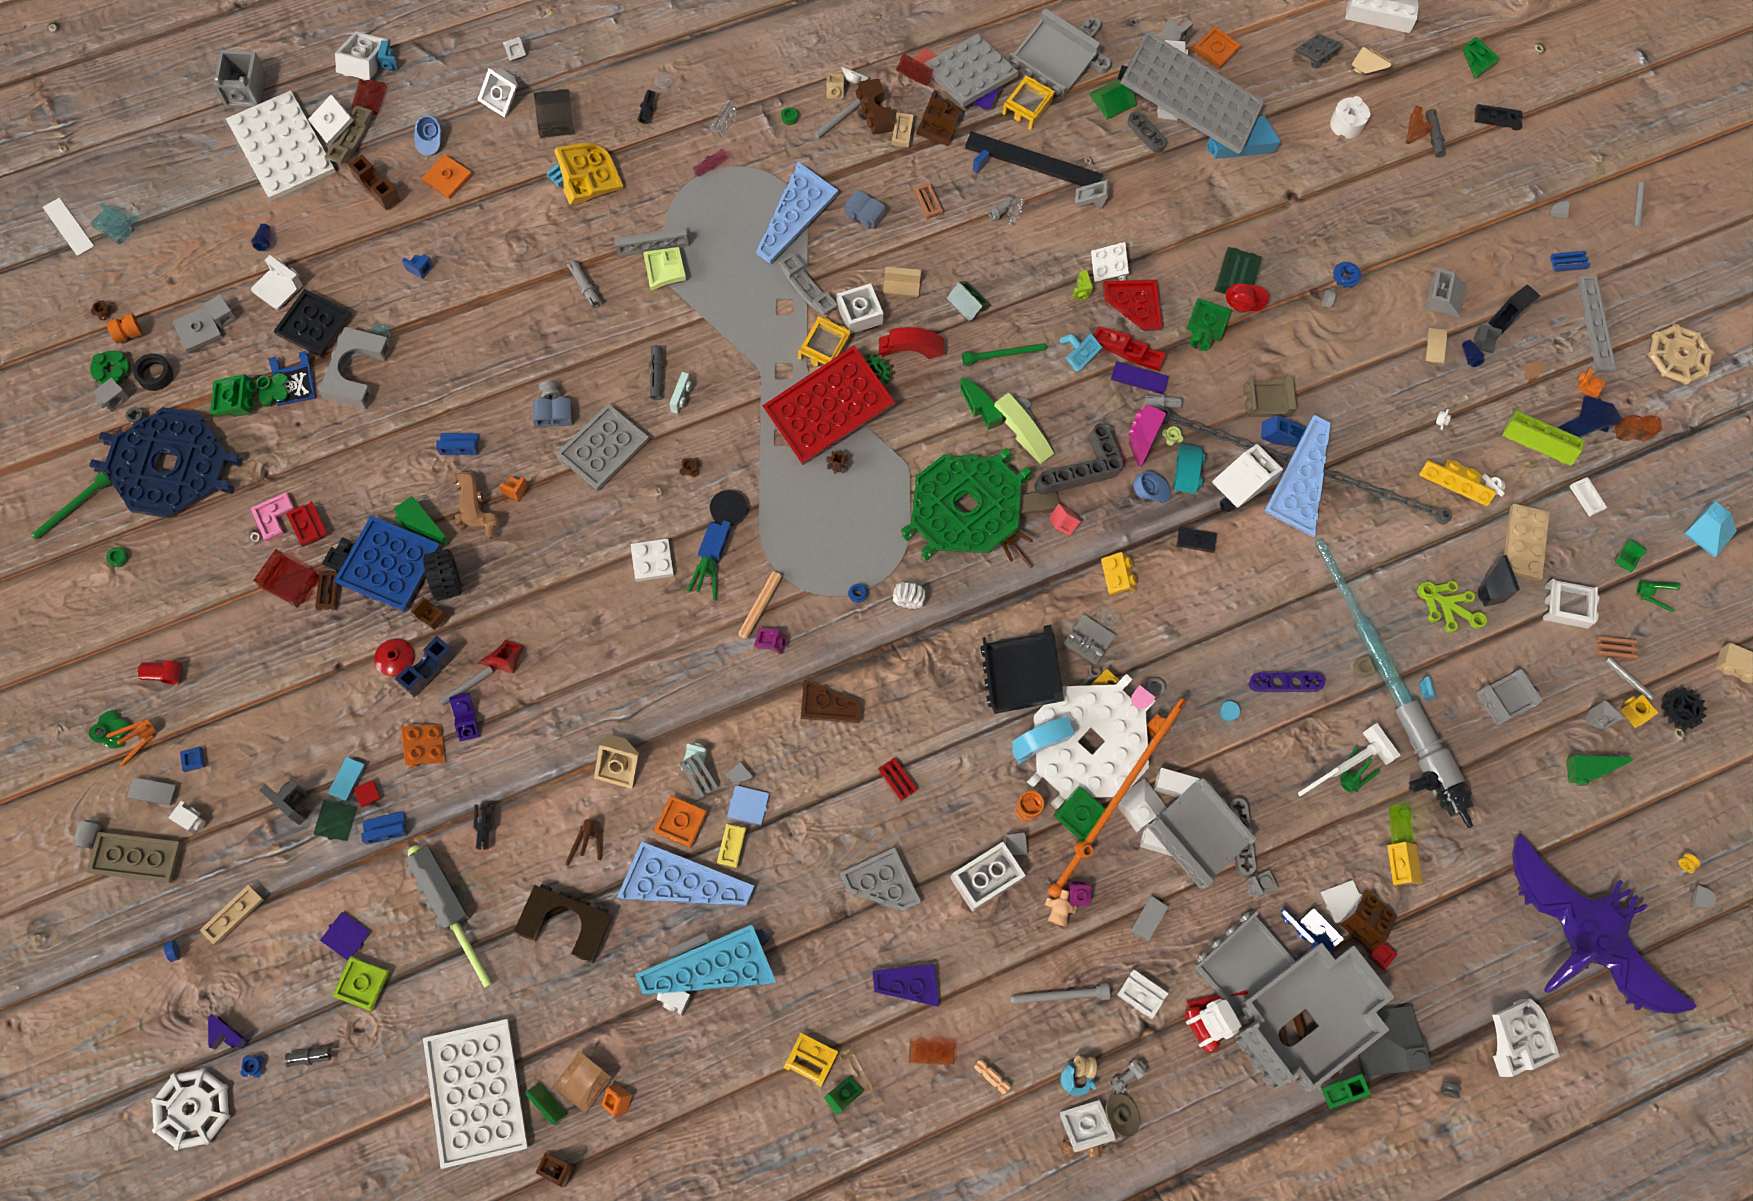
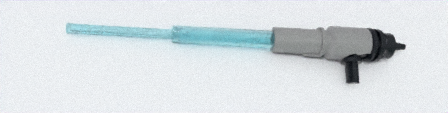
M1321 538L1315 541L1314 544L1357 622L1354 627L1398 708L1395 712L1415 749L1414 754L1420 758L1418 765L1423 774L1421 778L1409 782V790H1412L1413 793L1424 789L1433 791L1436 800H1442L1439 804L1448 811L1450 817L1460 815L1467 828L1473 827L1472 820L1467 812L1475 807L1471 800L1472 792L1470 789H1465L1469 785L1465 783L1466 781L1449 749L1442 747V739H1438L1418 700L1414 701L1370 618L1365 619L1324 539Z

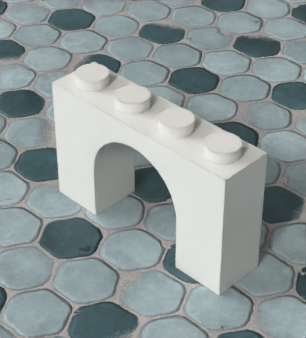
M1160 768L1157 772L1153 790L1179 798L1192 784L1200 779ZM1147 824L1143 830L1140 847L1172 856L1147 826L1150 824Z

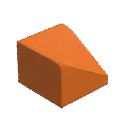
M620 1085L608 1086L601 1106L613 1116L624 1115L627 1112L632 1094Z

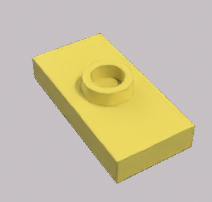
M726 824L717 864L737 868L746 828Z

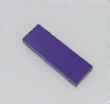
M1116 361L1111 380L1164 394L1169 376Z

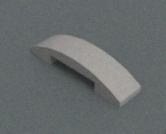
M793 253L778 262L792 287L813 309L825 315L838 306L834 299L827 292L823 293L802 270L804 265Z

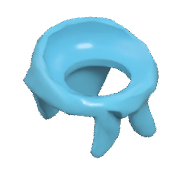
M1074 1062L1068 1063L1063 1069L1060 1077L1061 1085L1070 1095L1081 1096L1087 1094L1091 1088L1096 1090L1094 1078L1086 1077V1084L1082 1088L1074 1086Z

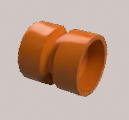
M132 312L122 315L120 320L114 318L106 321L108 331L116 344L127 341L128 337L135 338L143 335L140 324Z
M1035 791L1024 792L1015 806L1017 817L1024 822L1035 821L1044 808V800Z

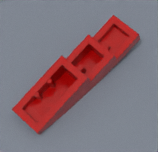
M1098 326L1093 335L1103 349L1123 359L1156 371H1160L1167 358L1166 353L1149 349V344L1132 340V336L1129 334Z

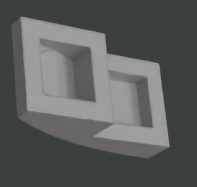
M133 778L127 798L170 806L176 785Z

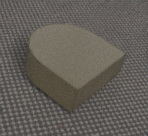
M1369 655L1359 658L1353 664V671L1358 677L1365 678L1377 673Z

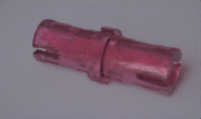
M720 149L712 156L705 157L704 161L693 167L694 171L697 170L695 174L700 177L708 170L715 169L717 164L728 158L727 155L724 156L726 154L725 151Z

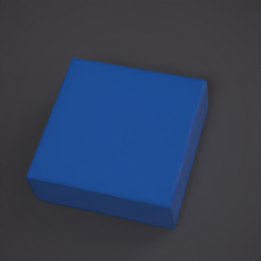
M983 150L974 159L973 171L978 174L988 163V151Z
M197 747L180 751L182 771L188 772L205 768L203 748Z

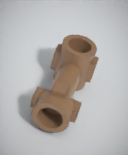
M1070 1140L1062 1141V1154L1067 1155V1157H1073L1074 1150ZM1103 1144L1078 1152H1088V1157H1101Z

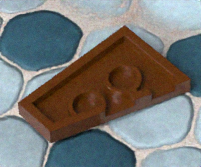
M804 679L801 719L847 723L860 722L861 702L842 694L831 692L827 688L819 687Z

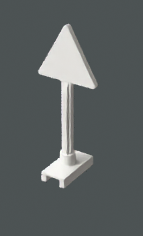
M1378 723L1363 732L1370 743L1367 749L1340 764L1331 772L1300 791L1298 795L1302 796L1319 787L1328 779L1342 774L1371 755L1375 756L1378 754L1385 765H1388L1401 755Z

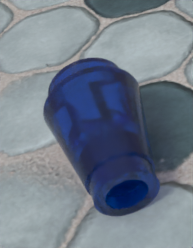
M260 224L251 240L252 246L258 251H266L270 247L271 228L267 224Z
M1472 340L1465 341L1462 347L1467 364L1471 365V367H1478L1483 364L1485 355Z

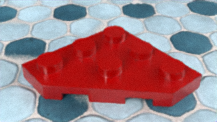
M1157 280L1103 282L1104 300L1143 331L1162 329Z

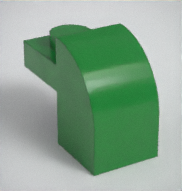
M1362 1074L1351 1076L1321 1088L1329 1109L1371 1095Z

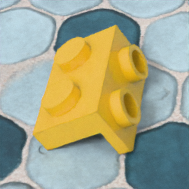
M1120 552L1101 559L1110 595L1127 590L1136 591L1135 585H1137L1135 575L1132 574L1131 567H1133L1130 556Z

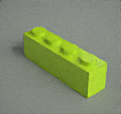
M1518 410L1514 411L1506 423L1502 436L1509 440L1518 442L1527 448L1534 449L1545 456L1552 457L1572 466L1582 452L1585 442L1582 438Z

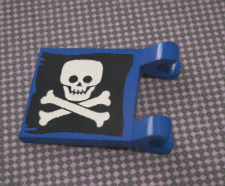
M306 351L299 352L301 362L299 366L280 369V362L277 358H269L272 376L281 373L288 377L283 385L288 391V396L282 401H277L278 406L316 399L310 369V358Z

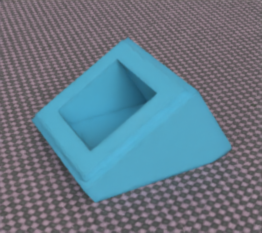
M1425 677L1419 683L1423 700L1437 699L1433 680L1430 677Z

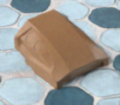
M578 1051L575 1058L553 1087L584 1113H587L612 1077Z

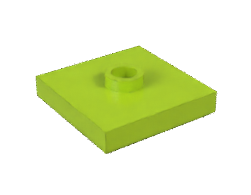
M350 956L332 997L372 1012L390 971Z

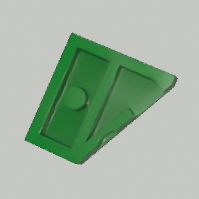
M1477 37L1465 44L1462 49L1475 79L1500 60Z

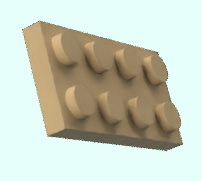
M1514 503L1510 506L1505 555L1508 556L1515 576L1535 581L1542 580L1549 511Z

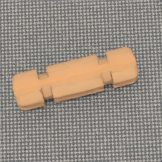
M980 1059L975 1064L974 1068L979 1073L982 1072V1076L994 1087L997 1086L1002 1094H1006L1009 1091L1011 1085L1006 1080L1003 1081L1002 1077L994 1069L988 1067L984 1060Z

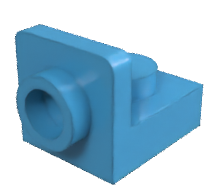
M381 40L377 56L380 67L386 70H398L396 58L393 57V49L390 48L388 41Z

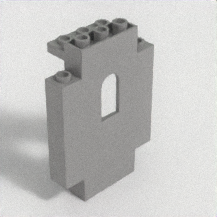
M1320 943L1241 1003L1244 1014L1249 1019L1252 1018L1253 1022L1235 1035L1236 1043L1243 1052L1246 1051L1251 1057L1249 1059L1251 1064L1257 1070L1260 1069L1264 1075L1263 1079L1269 1087L1278 1089L1286 1083L1296 1080L1302 1090L1307 1092L1314 1091L1389 1031V1028L1376 1012L1395 997L1355 946L1347 948L1337 957L1333 958L1323 943ZM1303 1010H1306L1318 1027L1294 1046H1285L1279 1039L1280 1029Z

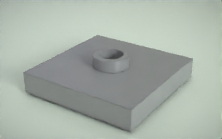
M206 307L172 321L187 353L223 338Z

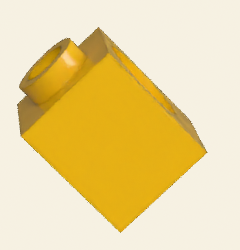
M1643 694L1637 698L1632 696L1624 702L1626 706L1620 709L1635 728L1658 714L1657 710Z

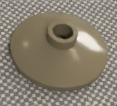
M1115 1094L1111 1096L1106 1103L1105 1109L1108 1123L1119 1136H1133L1138 1131L1140 1125V1117L1136 1105L1126 1095Z

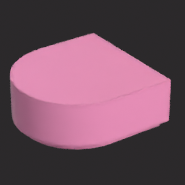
M1140 685L1131 696L1132 704L1139 709L1147 708L1155 699V696Z

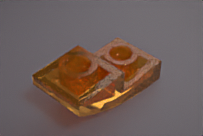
M910 1041L909 1063L954 1065L955 1043Z

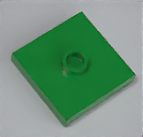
M1078 786L1055 812L1053 817L1080 841H1084L1105 811V808L1081 786Z

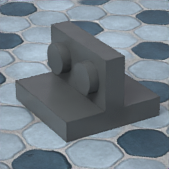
M291 780L285 783L280 788L278 794L266 784L259 790L298 825H301L306 820L295 808L309 793L295 781Z

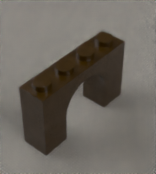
M541 884L538 887L534 885L514 932L519 936L536 942L549 915L562 909L574 911L580 917L581 932L571 954L576 958L593 964L613 918L609 914V910L598 906L597 909L590 906V902L583 899L578 901L572 900L571 895L565 892L554 893L549 886Z

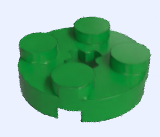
M119 351L97 353L92 358L90 373L96 382L101 385L110 378L120 385L122 380L130 375V363ZM109 366H113V367H114V368L111 369V372H108V371H107V368H108Z

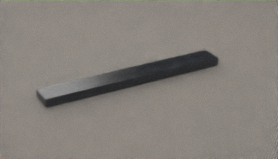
M972 131L965 145V149L978 153L986 150L989 152L990 157L1080 186L1097 183L1102 173Z

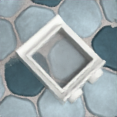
M1552 579L1545 585V589L1551 590V593L1545 599V604L1550 605V609L1543 616V620L1587 629L1597 622L1599 617L1597 605L1600 599L1598 587L1592 588Z

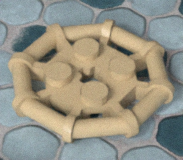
M1673 324L1672 327L1652 334V343L1647 355L1661 373V377L1665 376L1682 382L1683 385H1689L1690 382L1707 377L1710 374L1709 369L1712 356L1715 354L1701 336V332H1695L1680 327L1679 324ZM1671 334L1674 335V338H1673V339H1672V338H1671V339H1668V338L1666 337V336L1671 335ZM1660 342L1664 345L1663 350H1658ZM1683 351L1685 356H1681L1678 352ZM1701 356L1704 358L1703 364L1700 363ZM1673 368L1675 370L1681 371L1682 375L1670 371V369ZM1695 368L1698 370V372L1690 375V369Z

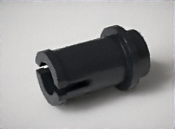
M1223 498L1220 501L1222 511L1230 512L1231 509L1236 508L1228 498Z

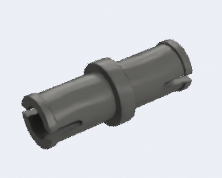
M326 1047L314 1050L306 1048L301 1052L286 1053L285 1062L289 1061V1063H286V1066L302 1064L310 1066L315 1062L330 1061L332 1059V1052L328 1051H331V1048Z

